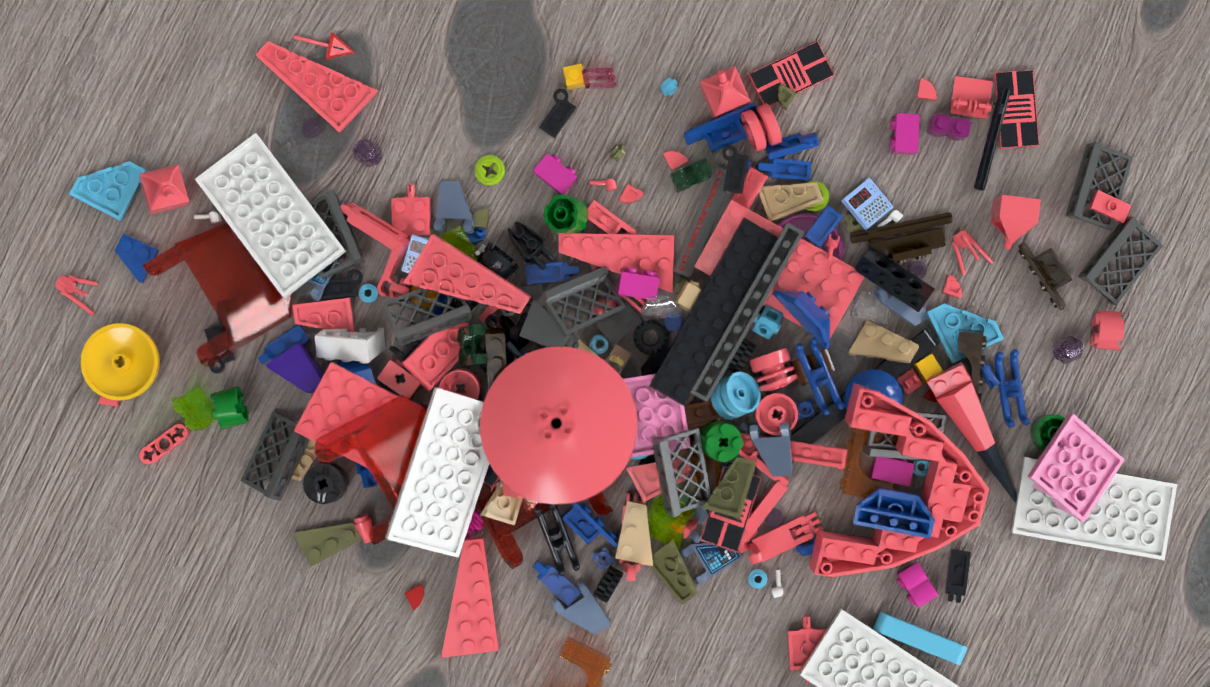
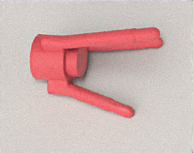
M966 229L952 237L954 242L951 244L955 249L962 275H965L959 246L961 249L968 247L978 261L980 258L971 246L972 244L990 264H993L990 257L972 238L971 234L967 233Z
M61 275L56 281L55 288L93 316L94 312L70 293L75 292L87 297L88 294L77 289L74 282L95 286L98 283L76 278L72 275L68 277Z

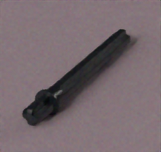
M1005 87L999 89L997 101L993 104L995 108L974 185L976 190H985L1006 108H1009L1007 103L1011 90Z

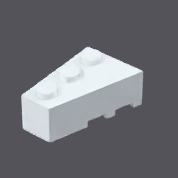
M360 328V332H348V329H323L315 335L316 357L324 358V360L340 359L342 362L359 361L361 364L369 363L386 349L384 328H378L376 332H366V328Z

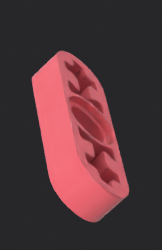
M176 424L140 451V460L144 464L157 462L189 437L190 430L188 426ZM177 428L184 429L183 437L177 436L173 440L171 436L178 433ZM164 438L168 439L170 443L166 450L160 447V441ZM155 449L159 451L151 456L152 460L145 458L147 456L146 451L152 452Z

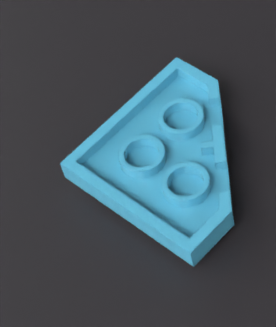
M130 161L122 163V165L109 167L87 176L78 177L69 195L122 221L141 186L139 180L140 173L148 172V170Z
M945 303L926 312L951 364L967 357L958 351L959 329L983 331V336H987L986 347L1004 339L996 321L954 308Z

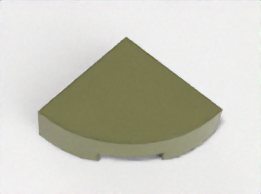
M781 83L778 88L777 97L782 108L787 110L797 93Z
M481 209L472 215L474 227L487 228L489 209Z
M680 276L673 292L678 295L688 278Z

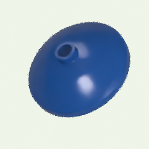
M876 369L866 370L855 375L848 383L844 395L846 409L848 408L854 383L877 391L901 405L903 403L902 390L896 379L887 372Z

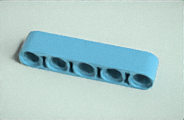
M879 612L873 630L957 665H961L968 648L883 612Z

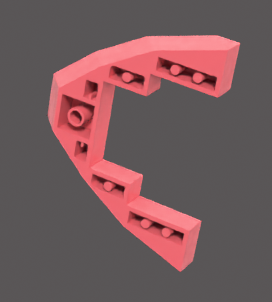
M854 383L845 416V421L848 425L854 428L899 435L895 448L902 455L931 460L921 499L935 519L931 539L876 528L872 539L817 530L809 567L815 575L837 577L893 568L938 550L980 525L989 488L964 453L931 421L877 391Z

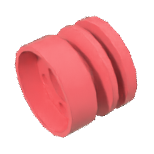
M787 347L749 360L752 372H762L763 374L756 379V383L763 380L766 382L765 385L759 386L760 391H772L784 387L798 378L797 374L787 375V372L795 369L794 366H784V363L791 360Z
M460 367L447 373L440 382L439 388L477 400L481 395L482 384L474 371L469 368ZM457 384H459V385L464 384V385H465V388H464L465 392H464L463 390L459 392V391L457 390V389L459 388V386H458Z

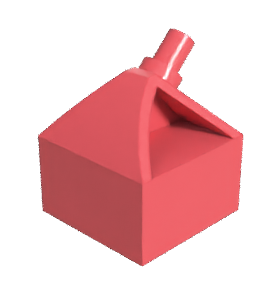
M736 66L725 71L719 70L716 75L706 78L699 83L700 90L713 119H717L728 112L738 110L750 103L749 96Z
M179 165L140 173L139 180L150 215L188 206L189 198Z
M1001 195L993 199L990 222L1005 236V249H1011L1012 244L1038 223L1040 199Z

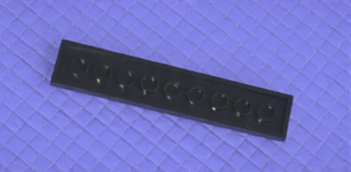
M745 217L742 219L649 387L681 405L685 404L696 381L777 239L775 235Z

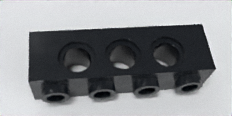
M872 247L868 248L855 267L859 274L917 312H920L935 288Z

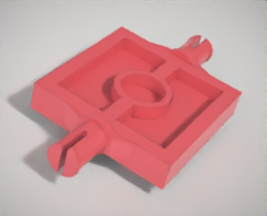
M407 185V196L391 198L392 226L408 235V240L411 239L412 234L431 236L430 198L415 196V185Z
M802 616L803 628L787 630L790 670L802 669L827 630L826 628H812L810 616Z

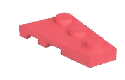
M350 297L292 305L295 324L322 329H348V332H356Z
M679 458L674 459L672 463L673 469L678 470L682 460ZM656 462L626 467L644 502L662 493ZM686 463L681 474L688 477L692 467ZM679 475L676 485L686 479Z

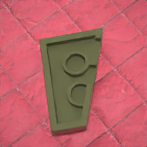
M736 457L725 473L724 478L714 489L713 494L702 508L741 519L756 462Z
M673 539L652 554L653 566L650 567L681 604H684L698 593Z

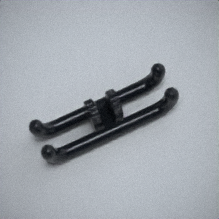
M548 504L557 527L549 529L541 507L535 506L534 513L546 539L559 576H564L566 573L559 554V550L566 548L573 570L578 571L580 564L557 504Z

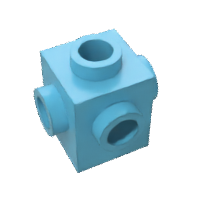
M766 305L762 313H758L753 321L755 326L752 331L769 340L772 334L776 335L781 328L779 322L784 313Z

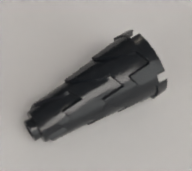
M489 242L477 262L506 280L519 268V265L515 263L512 266L514 260L496 245L491 249L493 243ZM457 299L454 301V308L463 306L461 301ZM466 300L471 311L479 304L476 301Z

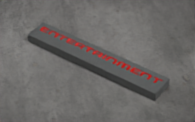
M716 166L673 272L691 279L695 269L694 266L701 255L726 192L723 191L726 169Z

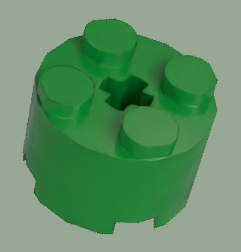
M560 194L552 197L548 206H545L543 216L546 225L552 231L571 234L579 233L586 228L588 212L583 201Z
M239 386L210 394L211 401L215 406L212 409V414L215 420L219 419L221 430L239 426L249 421L248 408L244 406L242 400L244 395Z
M1054 414L1043 415L1032 423L1030 430L1031 439L1036 448L1042 451L1045 450L1055 435L1050 436V432L1055 431L1056 433L1065 417Z
M712 421L704 425L700 431L703 454L711 459L720 462L730 461L738 455L743 447V440L739 430L731 424Z

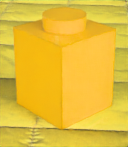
M582 64L563 67L567 90L586 87Z
M928 354L913 364L925 384L928 378L943 371L933 354Z

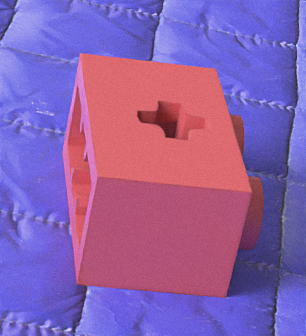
M398 359L396 361L390 360L377 379L406 400L411 401L422 384L405 369L401 361ZM404 374L405 383H398L399 378L397 376Z

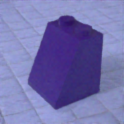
M299 343L265 364L268 369L306 393H314L324 375L306 345Z

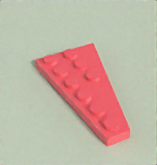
M269 41L256 53V56L339 133L379 92L374 88L310 61Z
M559 233V253L601 268L605 266L607 270L620 274V269H625L626 267L637 268L638 272H644L645 270L655 271L656 275L660 277L658 288L673 293L674 235Z
M435 234L431 235L403 282L404 284L430 289L442 294L476 301L519 314L522 313L532 297Z
M484 537L464 539L441 658L499 650Z

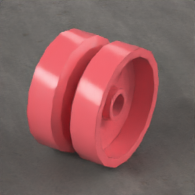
M767 103L757 106L756 114L752 110L741 113L744 130L755 152L766 148V140L772 146L782 142L778 123Z
M772 393L761 398L759 406L754 410L753 417L761 431L769 435L780 436L781 423L787 422L790 424L791 430L794 428L798 421V410L790 397L784 394ZM773 411L778 412L777 418L772 417Z

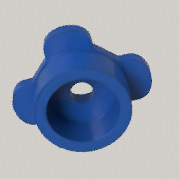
M807 399L805 402H795L799 420H802L804 417L813 418L815 416L811 399Z
M603 547L600 552H595L592 555V559L597 562L598 569L604 570L606 566L615 562V558L610 555L609 548Z

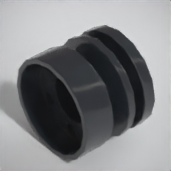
M328 462L315 465L304 476V492L310 500L318 504L335 502L342 498L348 489V475L341 466L335 463ZM326 479V483L329 485L322 488L323 484L320 482Z

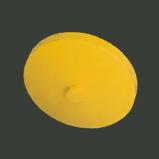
M116 323L98 329L87 340L81 354V370L86 383L98 395L111 400H129L146 392L154 383L160 366L159 352L153 339L144 330L130 324Z

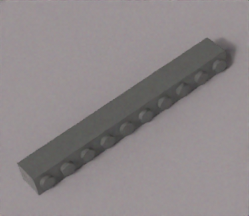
M788 222L784 224L690 393L708 402L803 236L804 231Z

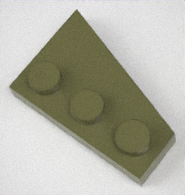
M354 522L293 533L311 567L362 540L353 525Z

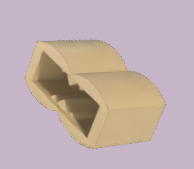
M692 280L690 283L685 282L674 304L690 312L702 292L700 289L701 285Z

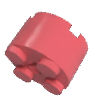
M1098 310L1095 315H1092L1091 326H1094V334L1090 335V345H1093L1095 349L1119 351L1121 346H1118V342L1123 341L1124 319H1120L1124 315L1123 312Z

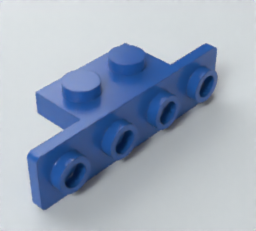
M755 104L744 105L738 110L728 112L717 119L709 120L703 125L689 129L684 132L686 144L691 145L705 139L713 153L727 145L747 138V134L741 124V113L752 110L756 114Z
M580 502L571 503L573 506L561 516L587 544H590L601 533L615 548L618 547V536L612 530L608 531L604 527L605 523L598 516L595 518L591 514L592 510L587 504L584 503L582 505Z

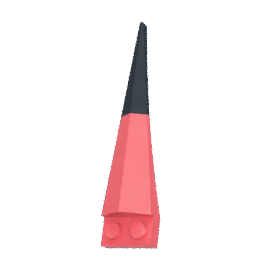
M961 362L928 378L927 383L934 393L936 400L1016 503V494L999 454L971 377L963 363Z

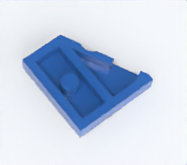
M122 234L115 252L138 282L144 283L159 250L126 234Z

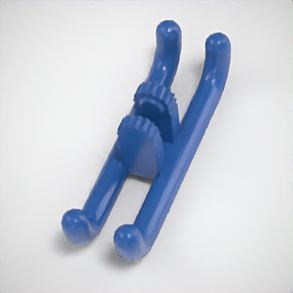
M812 337L809 342L819 366L818 368L811 369L801 343L796 344L795 350L821 412L827 416L830 414V409L825 403L819 386L827 385L838 409H844L845 404L842 402L818 346V340Z
M1017 349L1010 352L1013 380L1005 381L1002 362L1003 352L995 354L996 375L998 380L1001 381L998 387L1005 424L1009 428L1014 427L1015 422L1011 418L1008 397H1016L1021 423L1023 425L1030 424V419L1027 418L1018 366L1019 351Z

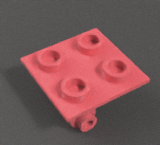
M955 76L950 114L988 119V114L992 109L990 99L993 81Z

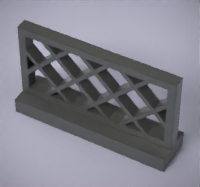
M1097 142L1087 144L1065 217L1075 218L1112 230L1115 220L1109 218L1107 224L1102 223L1099 217L1100 213L1092 209V216L1085 217L1082 214L1084 208L1089 206L1091 202L1089 196L1090 189L1100 190L1099 184L1105 181L1110 189L1106 194L1112 193L1113 197L1121 200L1133 157L1103 147L1102 144ZM1101 151L1106 153L1109 161L1102 164L1099 158ZM1119 158L1126 160L1124 168L1119 170L1115 162ZM1111 163L1115 173L1108 176L1104 166ZM1100 169L1104 179L1097 182L1094 174L1095 171ZM1117 175L1120 182L1119 186L1114 188L1110 178Z
M330 190L326 192V195L309 202L312 207L314 206L315 211L319 215L324 216V223H326L327 218L334 220L335 225L331 232L342 238L341 245L343 248L345 245L347 250L345 253L349 255L351 260L342 264L338 262L340 258L338 257L332 262L331 270L325 273L323 270L319 272L320 278L325 279L355 264L360 265L366 262L351 225L346 221L347 216L342 213L340 208L342 204L337 193ZM324 201L328 205L325 214L316 211L319 204Z
M1126 217L1124 223H1119L1078 276L1083 281H1087L1114 305L1120 302L1163 247L1156 238L1138 224L1139 221L1134 217ZM1136 228L1140 232V240L1132 241L1131 233ZM1151 241L1155 248L1151 252L1146 253L1145 242ZM1140 242L1141 253L1133 254L1132 243ZM1122 244H1128L1129 255L1120 256ZM1142 256L1141 266L1134 268L1133 257ZM1129 257L1130 268L1121 269L1120 258ZM1111 259H1116L1117 270L1108 271V262ZM1130 271V280L1122 283V272ZM1117 272L1118 283L1110 284L1109 273ZM1099 274H1104L1105 285H1098L1094 281ZM1118 286L1119 294L1115 298L1110 295V287Z
M605 266L545 291L539 298L538 303L541 307H546L564 337L625 310V304L607 277L609 272ZM604 283L608 289L607 293L598 290L599 284ZM585 290L592 292V299L584 297L583 292ZM596 295L605 297V304L595 301ZM568 298L578 299L577 306L567 303ZM609 299L615 301L618 307L608 306ZM581 301L591 304L590 310L581 308ZM556 303L563 306L562 313L555 311L552 305ZM594 306L602 308L603 313L601 315L594 313ZM566 307L576 311L574 317L565 314ZM579 312L588 315L587 321L578 319ZM563 319L573 322L572 328L566 329Z
M420 288L382 303L398 344L401 347L472 320L471 310L466 300L446 295L450 299L447 305L437 302L442 293L438 292L435 299L432 300L425 297L427 292L431 290ZM410 298L420 299L416 307L407 304ZM453 299L461 301L463 305L459 308L450 307ZM423 301L432 304L429 312L419 309ZM394 304L401 306L398 314L390 312L388 307ZM435 305L444 308L442 314H432ZM404 308L414 311L410 319L401 316ZM417 312L426 315L424 321H414ZM399 319L408 322L406 328L397 330L396 325Z
M272 412L240 481L258 490L270 499L281 501L309 441L308 438L295 431L289 437L287 428L296 427V422L277 412ZM279 418L282 427L275 429L274 423ZM283 431L284 439L278 442L276 434ZM272 436L273 444L267 447V438ZM286 444L284 453L281 454L279 446ZM275 449L276 457L270 459L268 451ZM261 454H264L265 462L259 464L258 458ZM277 461V468L272 472L271 463ZM266 466L268 474L261 477L260 468ZM255 471L257 479L251 482L248 479L251 473ZM269 478V485L267 489H264L263 481Z
M913 411L922 417H927L929 421H932L934 418L940 419L937 428L942 433L944 432L947 415ZM871 430L868 432L867 444L864 443L862 450L867 455L874 457L931 461L902 455L895 448L896 444H893L890 440L895 434L886 435L881 432L884 438L879 442H873L874 435L878 432Z
M695 427L662 438H652L665 513L675 517L681 515L680 512L704 505L711 497L699 428ZM694 434L695 440L692 446L684 443L688 435ZM676 440L679 442L674 452L669 450L668 441ZM683 445L689 448L685 458L677 455ZM693 451L698 455L695 465L688 462ZM676 457L682 460L678 470L673 469L672 466ZM686 463L693 467L688 477L681 474ZM697 470L701 472L702 476L698 484L691 480ZM679 475L686 479L681 489L676 487ZM690 482L696 485L691 496L684 492ZM701 488L704 490L705 499L697 500L695 497ZM683 494L688 496L689 499L686 505L680 506L679 500Z

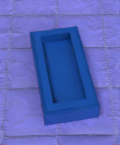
M827 205L805 234V237L820 248L843 216Z

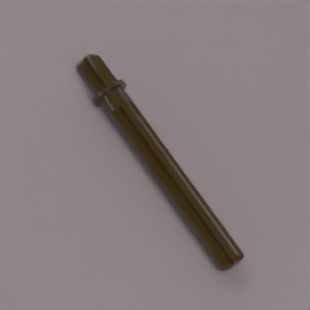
M950 212L851 232L850 241L853 244L863 241L871 242L873 239L950 224L953 221V217Z

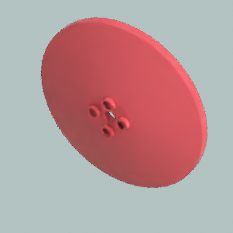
M572 347L542 348L513 361L498 375L491 385L483 403L480 419V435L484 453L497 476L518 494L546 504L576 503L605 490L619 477L629 462L635 447L638 429L635 403L622 377L600 357ZM555 418H560L562 421V425L558 429H554L551 426V422Z

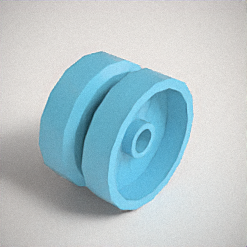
M736 372L720 379L711 395L713 408L720 416L729 420L753 412L759 406L761 400L758 384L753 377L744 372Z

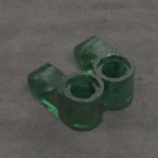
M703 158L685 168L670 173L669 177L678 193L711 178L712 170L707 159Z
M469 325L458 329L457 340L460 346L458 358L461 366L487 364V354H483L480 346L482 335H485V325Z

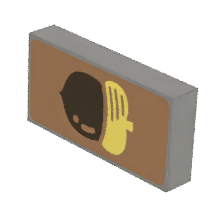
M615 344L605 362L620 375L632 353Z

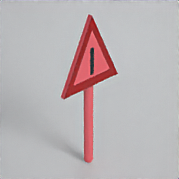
M331 32L329 44L297 35L293 36L297 40L328 47L325 60L356 53L333 32Z

